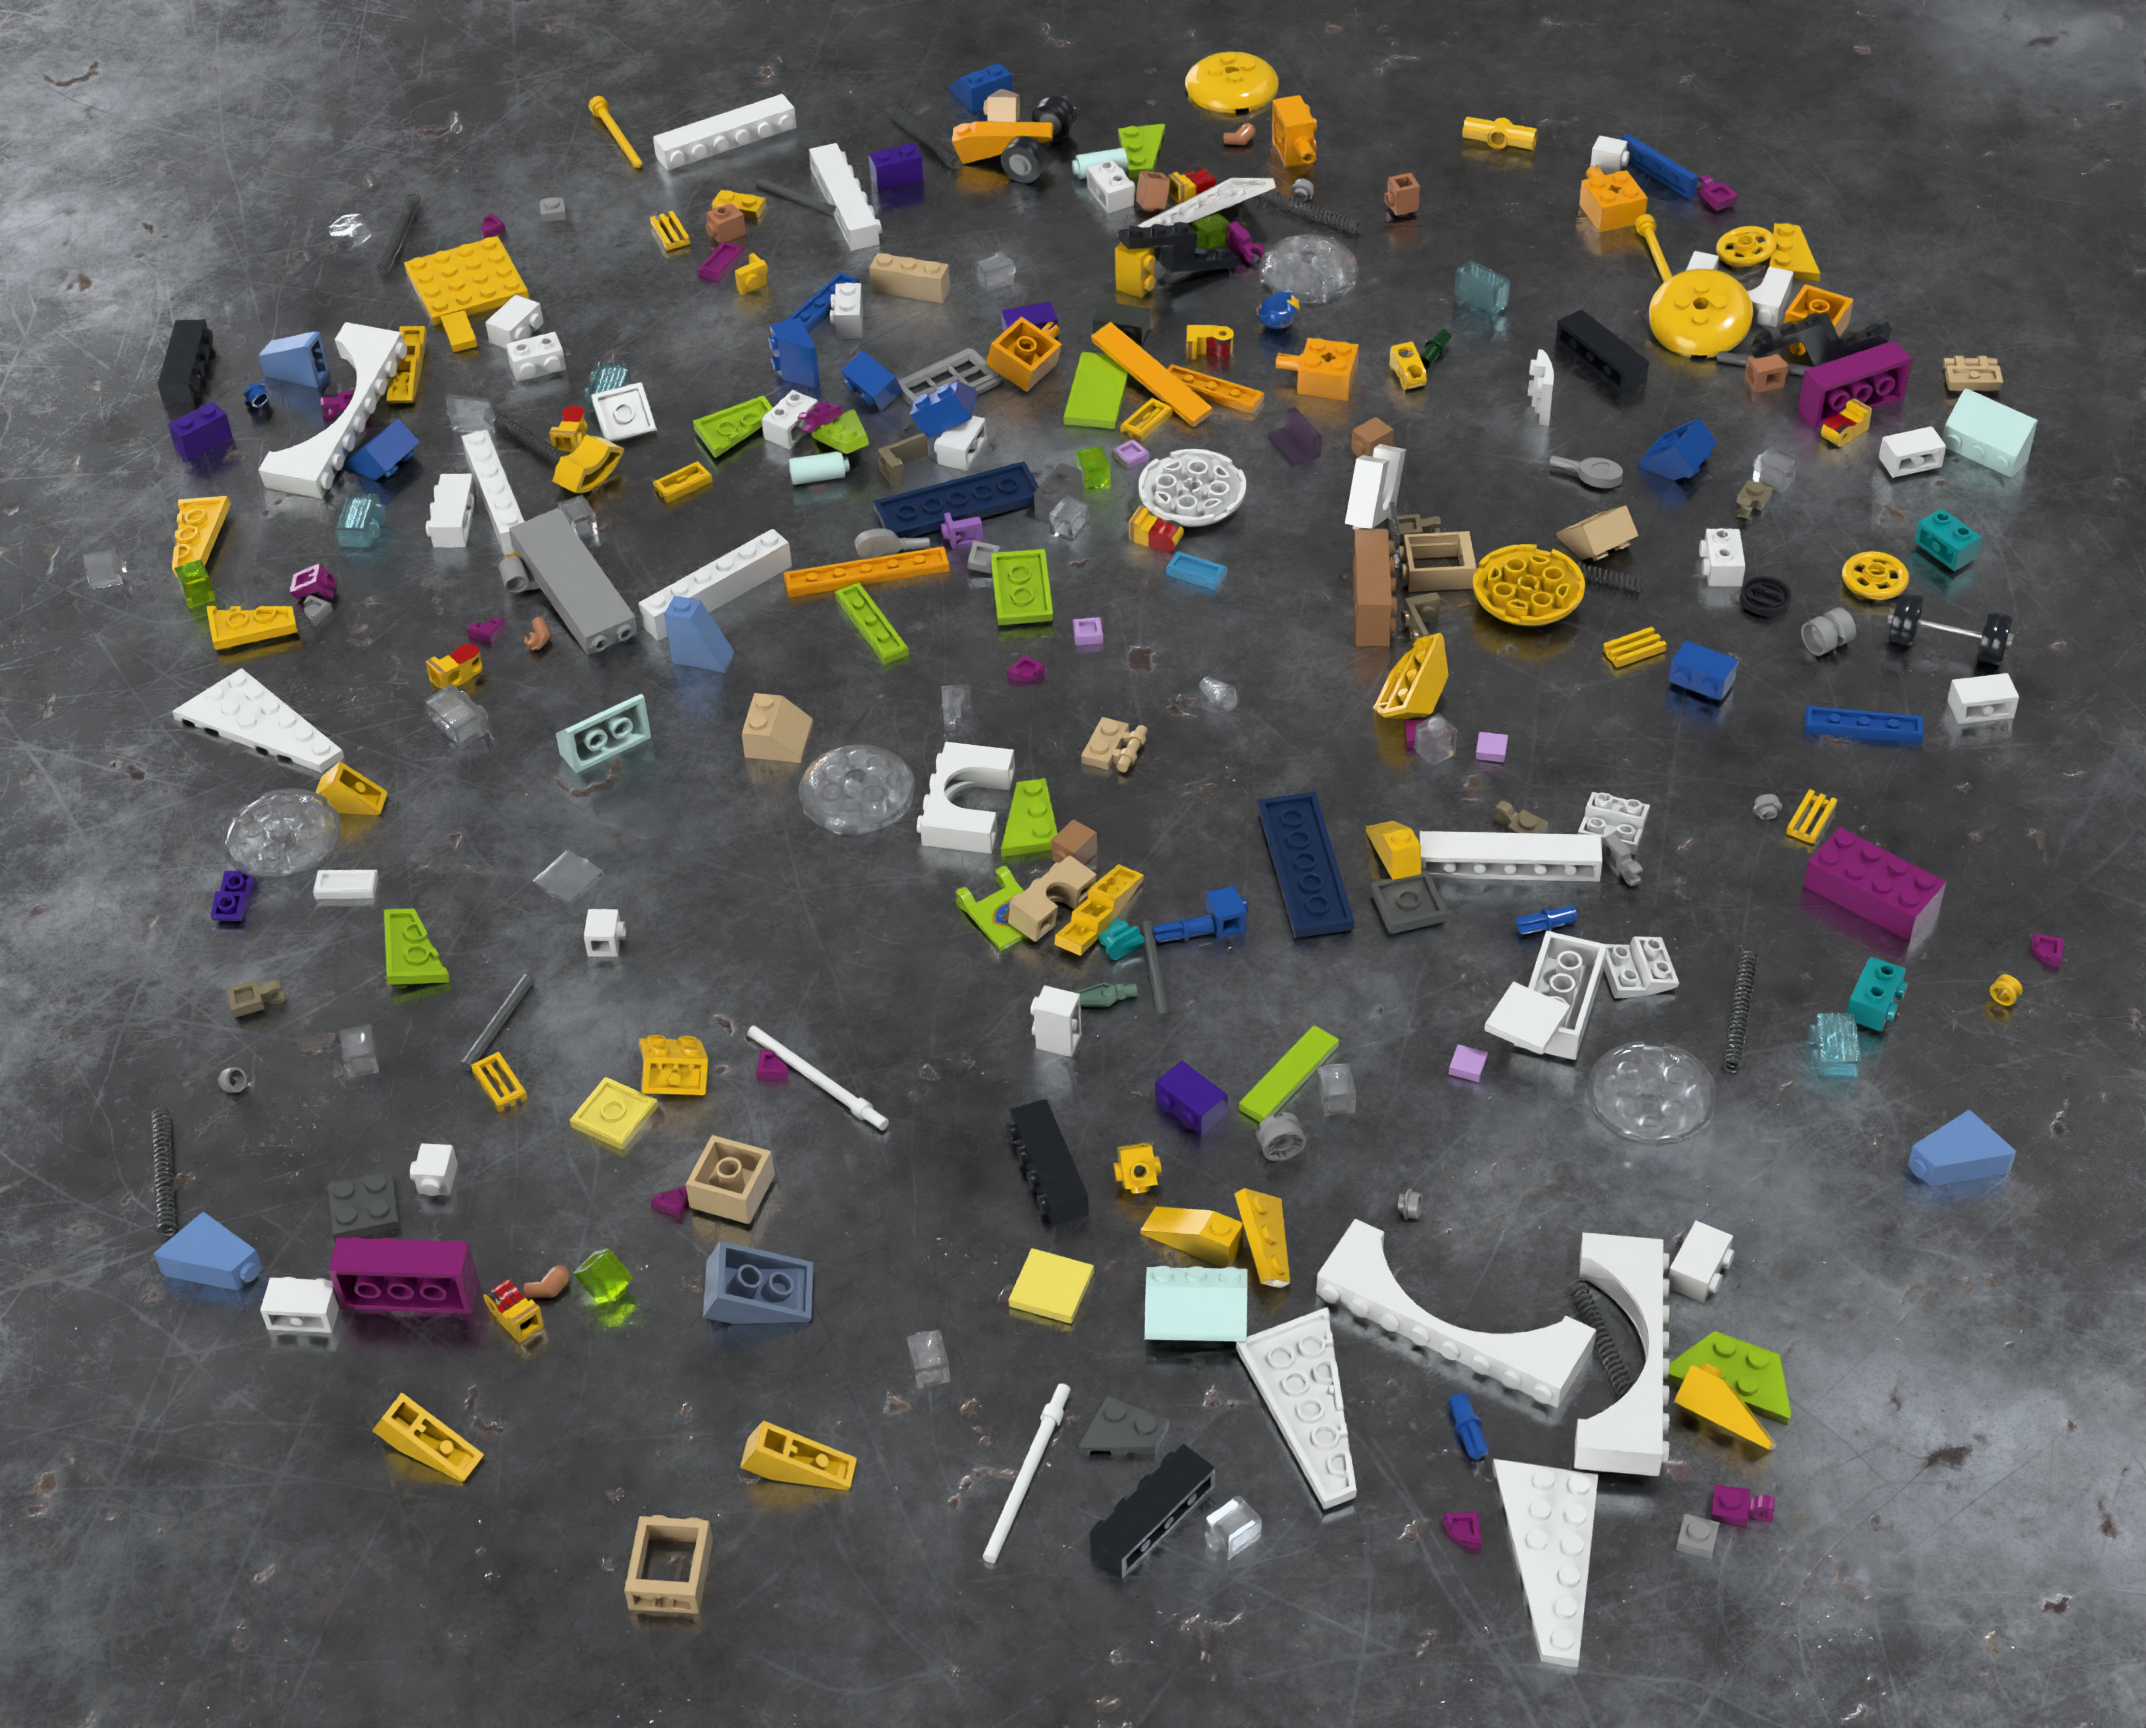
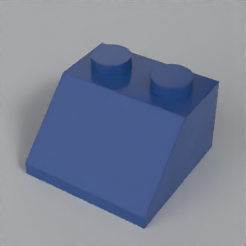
M1001 63L971 72L958 78L949 86V90L972 113L984 109V101L999 89L1013 92L1012 74Z
M800 317L770 325L771 336H768V342L771 350L774 352V356L770 357L773 370L778 371L784 381L814 389L820 388L816 346Z
M960 381L951 385L949 383L944 384L929 395L922 394L918 396L913 402L910 416L920 431L929 439L970 420L978 392L975 388Z
M398 418L375 435L343 465L346 469L373 480H377L383 474L388 478L399 468L396 465L399 460L404 463L415 454L413 448L419 441Z
M1697 418L1661 434L1637 464L1642 469L1674 481L1682 477L1690 478L1700 470L1699 465L1712 455L1710 451L1717 442L1701 419Z

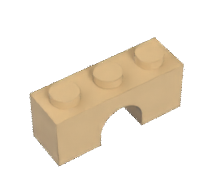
M1070 855L1060 863L1056 862L1047 874L1042 878H1036L1026 891L1012 898L1009 903L1008 923L1036 942L1055 926L1058 906L1053 902L1065 903L1075 910L1087 900L1089 888L1096 883L1097 874Z

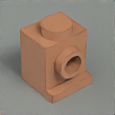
M1779 354L1757 359L1750 356L1747 357L1744 378L1755 393L1784 387L1785 378L1788 375V364Z

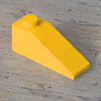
M1395 821L1365 826V832L1392 880L1421 874V844L1411 828Z
M1155 1206L1141 1228L1140 1234L1221 1268L1232 1266L1243 1248L1244 1224L1216 1211Z
M1703 1362L1701 1367L1691 1364L1674 1402L1769 1450H1774L1777 1445L1729 1381L1720 1377L1722 1371Z
M402 1392L372 1430L398 1451L462 1483L484 1455Z
M763 1420L747 1438L740 1468L774 1481L848 1491L851 1487L857 1458Z

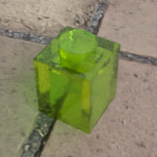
M1217 212L1192 222V229L1197 233L1196 247L1215 249L1217 246L1228 245L1225 239L1230 222Z
M1101 446L1075 451L1076 468L1083 472L1082 483L1085 492L1111 486L1110 464Z
M201 559L175 567L181 591L189 608L216 600L208 573Z
M609 1248L594 1251L573 1273L597 1303L615 1302L620 1299L628 1290L626 1286L634 1278Z

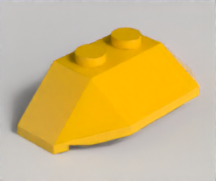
M1441 633L1417 638L1412 644L1414 648L1404 654L1394 666L1373 707L1376 713L1384 718L1412 719L1432 714L1449 677L1444 637Z

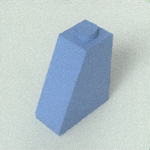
M316 331L272 340L258 356L265 377L318 388L330 373L320 332Z
M674 595L664 613L672 663L725 673L734 655V650L701 600Z
M1967 1110L1914 1144L1907 1166L1911 1168L1917 1177L1922 1178L1932 1187L2007 1174L2011 1171L2016 1150L1972 1111Z
M204 1211L153 1253L160 1272L164 1276L237 1291L248 1282L254 1280L258 1273L263 1270L257 1251Z

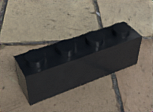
M1581 309L1558 320L1556 341L1622 394L1647 382L1649 361Z
M205 319L175 320L157 384L163 405L194 404L196 394L200 393V379L204 377V364L209 359V345L213 344V333L211 329H208Z
M1047 1099L1010 1109L1011 1122L1007 1123V1131L1012 1142L1017 1141L1019 1146L1017 1147V1155L1022 1166L1027 1165L1028 1167L1027 1178L1030 1188L1032 1190L1037 1189L1038 1191L1037 1202L1041 1214L1048 1215L1052 1226L1089 1215L1087 1191Z
M1185 1444L1175 1452H1169L1162 1460L1160 1467L1152 1475L1147 1474L1139 1482L1137 1489L1128 1498L1123 1497L1115 1506L1113 1513L1105 1521L1100 1520L1094 1525L1090 1532L1091 1554L1123 1578L1215 1487V1467Z

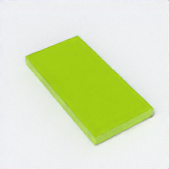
M1081 352L1064 414V424L1115 429L1129 373L1107 354Z

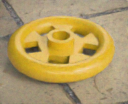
M1743 226L1728 231L1718 240L1716 254L1727 265L1749 267L1760 264L1770 258L1776 249L1777 242L1775 236L1765 228ZM1762 238L1765 241L1758 243L1757 239ZM1726 246H1733V249L1726 250Z
M1869 551L1858 553L1845 562L1842 568V579L1853 593L1872 600H1886L1900 595L1907 588L1909 572L1906 566L1894 556L1883 552ZM1857 566L1864 568L1861 573L1854 569ZM1889 573H1897L1898 579H1890ZM1862 580L1867 585L1864 586L1860 584L1858 581ZM1884 585H1887V586L1889 587V588H1884V589H1879V588H1878V587H1881V586H1884Z

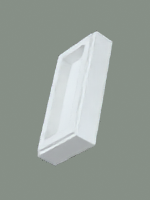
M318 870L313 891L315 899H374L379 878L377 870Z

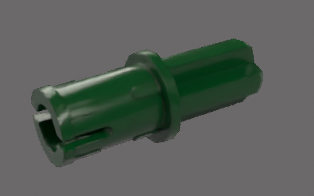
M1446 329L1438 332L1433 340L1427 341L1425 349L1420 353L1419 356L1425 370H1428L1433 362L1443 355L1445 346L1452 339V335Z

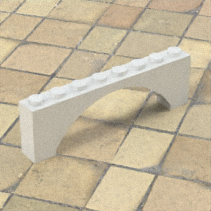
M344 323L335 342L340 357L347 359L357 372V384L353 398L344 413L332 425L315 437L288 449L268 452L258 469L265 488L319 499L324 497L326 491L331 488L338 470L342 469L349 451H352L358 435L364 430L365 423L370 414L375 411L381 395H384L390 379L395 376L398 365L407 354V345L404 343L401 332Z
M1354 1219L1317 1274V1295L1329 1303H1336L1350 1310L1358 1317H1365L1380 1324L1388 1331H1395L1408 1337L1417 1345L1427 1346L1441 1353L1447 1359L1461 1362L1479 1374H1486L1497 1379L1508 1388L1518 1389L1533 1396L1540 1403L1549 1404L1556 1408L1559 1407L1593 1351L1596 1329L1566 1315L1561 1322L1551 1326L1512 1334L1475 1332L1443 1322L1419 1307L1396 1282L1383 1253L1384 1232Z
M1582 1233L1579 1277L1588 1280L1603 1290L1627 1313L1641 1337L1646 1363L1637 1382L1618 1402L1587 1420H1577L1574 1451L1575 1469L1659 1476L1661 1462L1668 1463L1669 1442L1663 1441V1434L1668 1435L1669 1413H1663V1406L1668 1407L1669 1386L1663 1385V1379H1668L1669 1359L1663 1358V1352H1668L1669 1332L1663 1331V1325L1668 1326L1669 1305H1663V1299H1668L1669 1279H1663V1273L1668 1274L1669 1254L1663 1253V1239Z

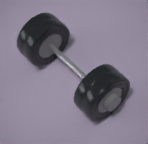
M1048 96L1042 99L1034 109L1031 121L1052 122L1053 135L1050 142H1061L1075 128L1077 114L1067 100L1058 96ZM1019 136L1012 139L1003 150L1001 164L1004 171L1012 179L1021 183H1030L1036 180L1045 169L1047 154L1042 145L1035 139Z
M1900 593L1896 608L1891 607L1887 624L1891 625L1889 641L1892 643L1912 646L1918 625L1980 638L1981 642L1977 654V661L2000 666L2004 651H2010L2014 634L2009 633L2012 616L1989 612L1983 633L1920 620L1924 598L1921 596Z

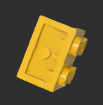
M649 1035L647 1039H639V1047L643 1057L642 1093L705 1095L708 1057L702 1041L697 1040L693 1036H680L678 1040L666 1039L662 1035Z

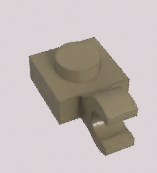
M1748 480L1738 494L1737 503H1739L1741 509L1737 516L1748 519L1754 509L1762 511L1771 499L1774 488L1763 485L1760 482Z
M1420 514L1393 516L1396 542H1403L1404 534L1441 533L1440 528H1434L1441 527L1440 517L1433 516L1421 519Z
M1503 800L1495 807L1498 813L1494 816L1493 820L1500 825L1506 826V833L1544 834L1547 830V821L1525 809H1522L1518 814L1511 804Z
M256 979L227 988L234 1018L265 1009L263 1002L280 1004L286 1001L285 992L281 988L279 979L268 981L262 985H259Z

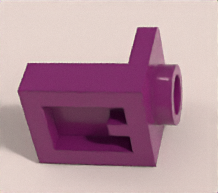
M319 563L295 573L289 593L297 600L319 591L329 600L333 598L336 579L331 572H328Z

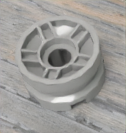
M1281 1112V1117L1274 1118L1271 1115L1265 1118L1259 1124L1260 1130H1256V1137L1261 1144L1263 1154L1271 1161L1290 1159L1300 1153L1306 1145V1137L1300 1128L1297 1117L1288 1112Z

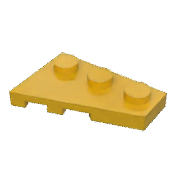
M1774 223L1773 235L1776 238L1777 245L1770 257L1769 267L1793 271V279L1819 282L1821 273L1800 226L1789 223Z
M206 606L215 650L298 632L292 606H259L255 610H242L241 606H231L230 610H217L216 606Z

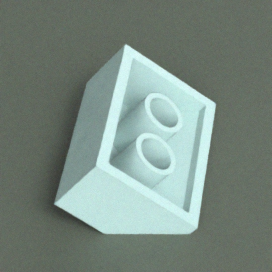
M1965 388L1945 424L1942 441L1947 449L2012 478L2028 462L2038 420Z
M642 694L625 700L556 733L559 753L575 773L651 738L645 698Z
M1199 1266L1190 1268L1147 1267L1145 1293L1146 1340L1246 1342L1247 1269H1237L1234 1267L1223 1269L1203 1268Z

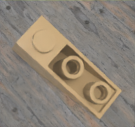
M999 89L988 96L987 100L984 101V115H988V121H1018L1020 119V95L1005 89Z

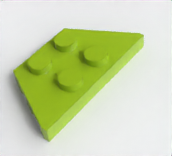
M1713 1331L1669 1363L1668 1379L1663 1380L1678 1386L1682 1385L1691 1364L1701 1367L1703 1362L1720 1369L1722 1371L1720 1377L1729 1381L1753 1413L1788 1426L1791 1410L1780 1354Z

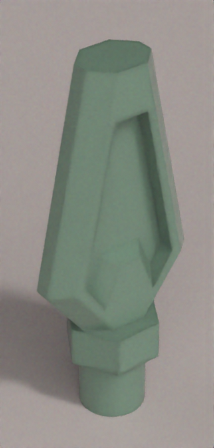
M1103 982L1074 992L1080 994V1007H1109L1117 1000L1122 1001L1126 1000V997L1138 996L1136 984L1124 985L1123 983L1114 986Z

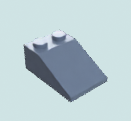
M720 1240L706 1260L703 1317L732 1324L809 1322L812 1316L813 1262Z

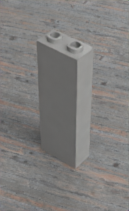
M559 508L509 528L512 548L519 558L522 559L523 564L587 656L637 634L635 615Z

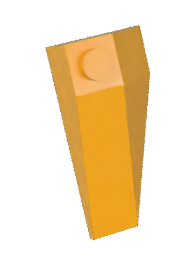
M1052 122L963 123L954 128L952 143L963 165L1002 154L1010 141L1019 136L1033 138L1039 143L1052 141L1053 124Z

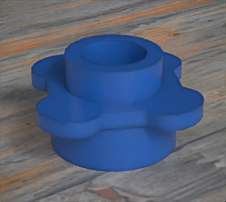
M261 381L258 384L250 385L244 392L246 397L244 404L246 406L252 405L253 407L262 406L269 398V393L265 390L267 384Z

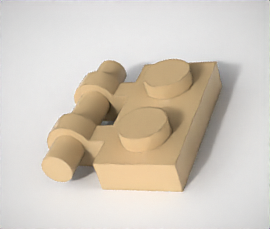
M1963 356L1943 358L1942 366L1943 369H1946L1945 377L1948 390L1963 391L1965 388L1982 391L2002 390L2003 379L2000 366H1997V358H1987V356H1977V358H1963Z
M1102 717L1081 755V763L1109 770L1112 763H1116L1119 771L1126 772L1129 766H1132L1136 761V752L1146 742L1147 728L1143 725H1138L1135 731L1129 733L1128 723ZM1122 745H1123V746H1127L1126 748H1123L1122 750H1120V748H1121Z

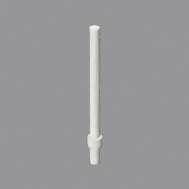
M750 1027L747 1033L750 1038L767 1050L775 1053L778 1058L845 1104L860 1120L866 1119L880 1130H884L888 1126L889 1120L876 1112L871 1103L864 1098H857L758 1027Z
M1058 1384L1050 1404L1045 1405L1040 1416L1041 1425L982 1556L989 1563L996 1562L1053 1429L1058 1427L1064 1415L1063 1407L1071 1391L1070 1387L1065 1384Z

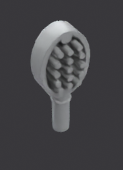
M1554 455L1551 457L1550 466L1569 470L1573 473L1577 472L1580 479L1591 486L1613 488L1622 483L1623 470L1620 465L1611 460L1593 457L1578 462L1577 460L1574 461Z
M872 529L857 536L855 547L859 556L869 559L897 554L900 549H928L930 547L929 538H898L891 530Z

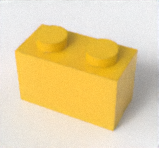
M1120 243L1115 248L1116 290L1142 299L1154 288L1156 278L1154 277V265L1156 262L1154 247L1128 249Z

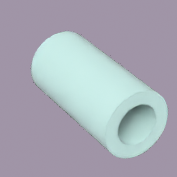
M1118 148L1076 155L1075 160L1072 161L1073 174L1078 175L1079 179H1086L1087 167L1114 160L1119 168L1127 172L1128 164L1125 149Z
M841 451L789 459L793 485L844 478L845 472L850 471L848 456H842Z

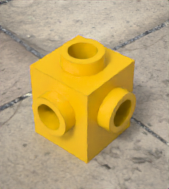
M1149 1142L1117 1147L1119 1162L1113 1163L1116 1182L1121 1181L1125 1190L1130 1189L1131 1193L1150 1191V1186L1158 1185L1156 1176L1162 1175L1159 1156L1154 1157L1153 1148ZM1141 1165L1140 1171L1134 1173L1135 1167Z

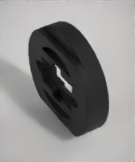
M1759 576L1751 578L1743 584L1740 593V603L1742 607H1745L1752 613L1774 618L1784 614L1789 609L1792 593L1788 585L1783 581L1773 577ZM1756 592L1762 595L1767 594L1777 601L1775 604L1769 601L1765 602L1753 596V594L1755 595Z

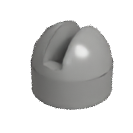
M238 1067L227 1068L218 1077L220 1088L229 1093L242 1091L247 1082L245 1072Z

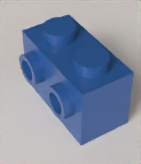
M863 350L840 370L845 379L843 382L845 387L853 394L855 392L860 394L861 400L868 407L873 405L880 412L903 391L897 378Z
M1685 640L1671 661L1669 682L1722 701L1735 681L1738 659Z

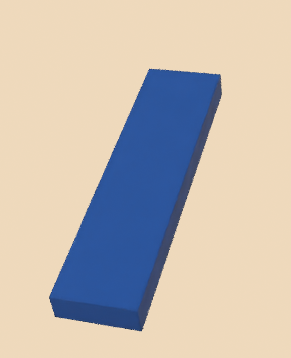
M1628 133L1621 136V140L1628 141L1627 152H1630L1628 163L1690 200L1696 197L1697 175Z
M839 272L785 321L800 317L809 334L830 315V310H832L831 294H835L836 284L860 283V280Z
M1806 706L1804 733L1922 744L1924 737L1923 716Z

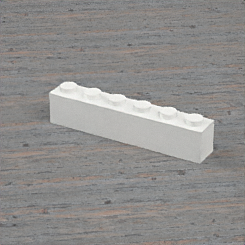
M783 94L653 136L655 155L665 169L669 171L797 128L795 108Z
M837 143L809 149L811 170L827 203L836 206L834 217L851 251L879 245V234H882L881 223L879 219L875 220L872 205L868 206L866 193L861 192L859 179L854 178L852 166L847 165L845 152L840 151Z
M487 430L463 435L461 437L466 460L504 555L515 553L511 546L509 528L523 523L524 520Z
M771 529L638 603L642 627L657 641H660L668 636L664 613L674 595L701 600L710 613L792 567L789 542L774 529Z
M1420 831L1421 871L1428 870L1431 878L1600 882L1602 869L1601 835Z

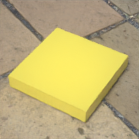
M604 1077L569 1120L570 1126L620 1150H624L659 1107L658 1100L608 1077Z
M1031 1248L1009 1297V1307L1072 1324L1093 1276L1094 1265Z

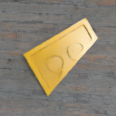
M1246 1188L1234 1193L1261 1284L1276 1288H1282L1290 1284L1282 1199Z

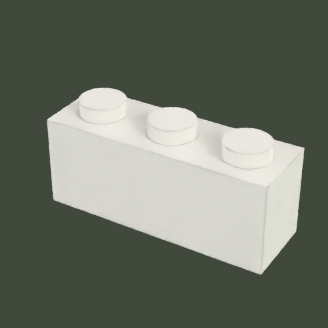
M440 474L439 483L434 486L435 501L430 504L431 520L426 522V534L428 537H431L433 548L466 547L476 499L473 475Z

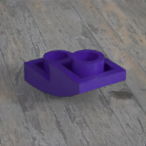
M224 871L221 889L215 892L210 916L211 920L242 921L248 909L256 882L254 872Z

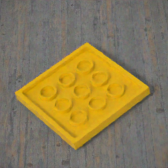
M498 236L488 237L478 242L463 244L453 249L439 251L432 255L417 257L411 261L404 262L405 271L434 326L442 324L440 316L465 310L466 315L469 316L504 306L515 295L526 299L529 298L528 289Z

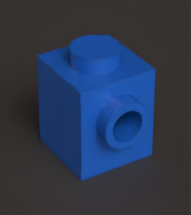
M1235 885L1206 892V914L1212 915L1214 932L1217 939L1245 932L1246 914L1248 913L1247 902L1244 896H1239Z

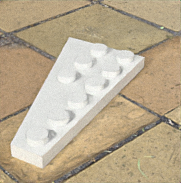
M1230 178L1137 226L1142 228L1151 227L1153 224L1166 226L1174 225L1176 222L1190 223L1200 218H1210L1216 215V212L1219 210L1230 208L1239 202L1276 188L1273 178Z
M242 668L172 711L175 720L181 722L184 720L191 721L197 728L204 730L207 727L218 731L219 736L255 749L258 746L267 749L268 754L274 756L284 755L292 758L293 763L320 773L344 758L342 749Z
M1328 1307L1246 1337V1342L1236 1341V1350L1324 1510L1356 1498L1355 1477L1348 1444V1432L1343 1412V1400L1334 1354V1342L1330 1328Z
M1493 1459L1492 1467L1497 1478L1499 1495L1504 1506L1518 1571L1521 1573L1524 1585L1523 1591L1526 1602L1529 1605L1532 1627L1541 1662L1578 1668L1598 1474Z

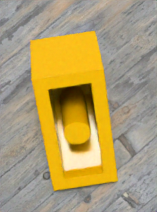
M340 761L321 776L314 798L337 813L379 815L388 792Z

